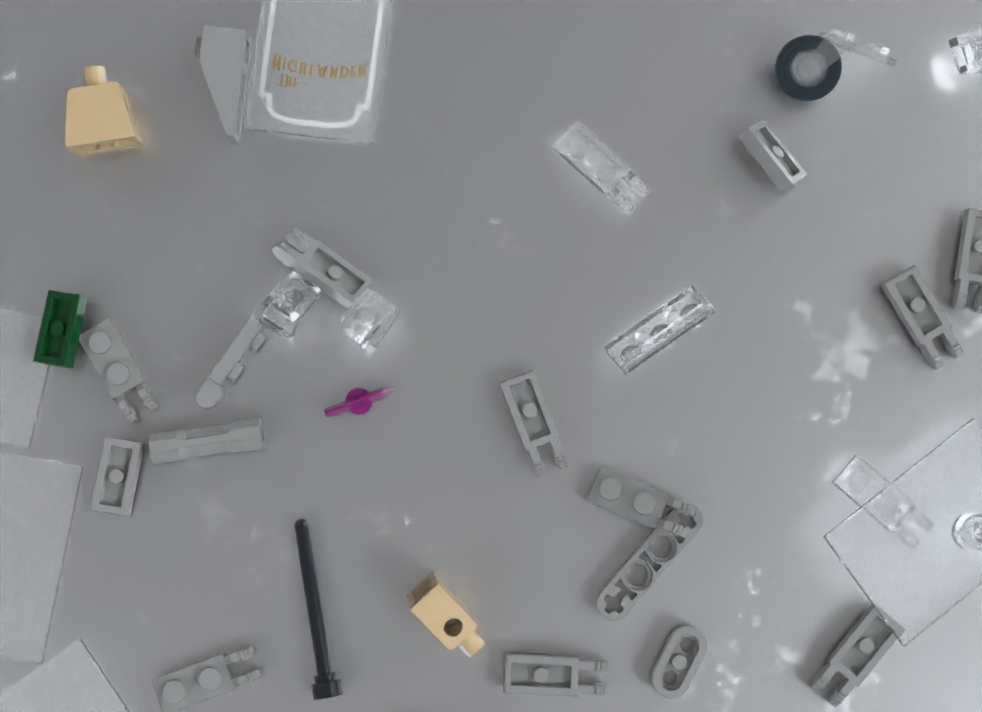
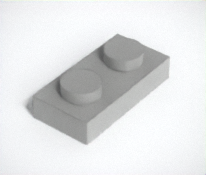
M764 119L751 125L738 136L744 143L746 152L759 162L766 171L769 181L779 187L782 193L808 175Z
M105 437L90 510L122 516L131 515L145 446L144 443Z

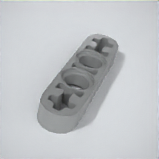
M687 503L695 507L696 512L694 517L691 516L690 518L694 523L691 528L683 526L688 530L685 538L678 543L673 534L659 528L657 530L653 529L599 591L596 597V607L604 618L616 621L626 616L697 534L703 523L702 513L697 506ZM670 509L663 517L664 520L679 523L680 521L679 517L676 516L678 512ZM660 536L668 538L671 543L669 555L663 558L654 556L651 551V543ZM636 564L644 566L647 570V579L639 586H634L627 580L628 569ZM620 579L623 585L635 592L631 599L626 593L620 598L619 604L622 608L618 612L614 609L606 612L604 609L607 603L603 599L608 594L612 597L618 594L621 589L615 586V583Z

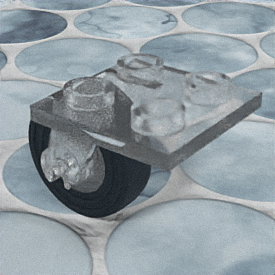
M832 28L830 33L820 32L819 36L803 35L789 41L777 56L775 75L779 86L787 95L800 101H814L823 98L835 88L842 71L841 57L849 51L894 67L897 60L888 57L890 49L867 41H865L863 46L853 43L856 38L855 35L838 28Z

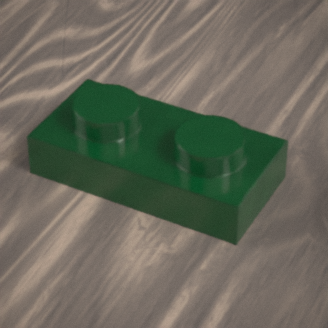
M48 290L33 362L73 369L88 297Z

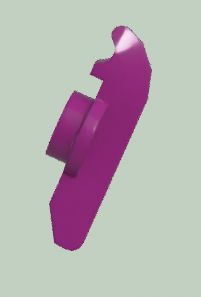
M354 388L349 391L344 402L324 409L325 415L331 417L347 411L357 415L365 414L372 407L373 401L384 398L393 391V388H380L371 392L363 388Z

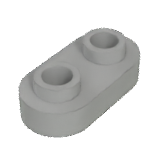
M684 625L676 628L670 634L651 673L652 685L661 696L674 699L682 696L688 690L707 650L706 639L698 629ZM686 637L691 638L693 643L691 649L688 651L681 650V640ZM668 671H673L676 674V680L672 684H666L663 681V676Z

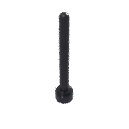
M299 519L295 522L294 529L317 675L314 676L315 683L311 684L313 699L318 700L342 695L343 689L341 679H337L336 672H332L309 523L305 519Z

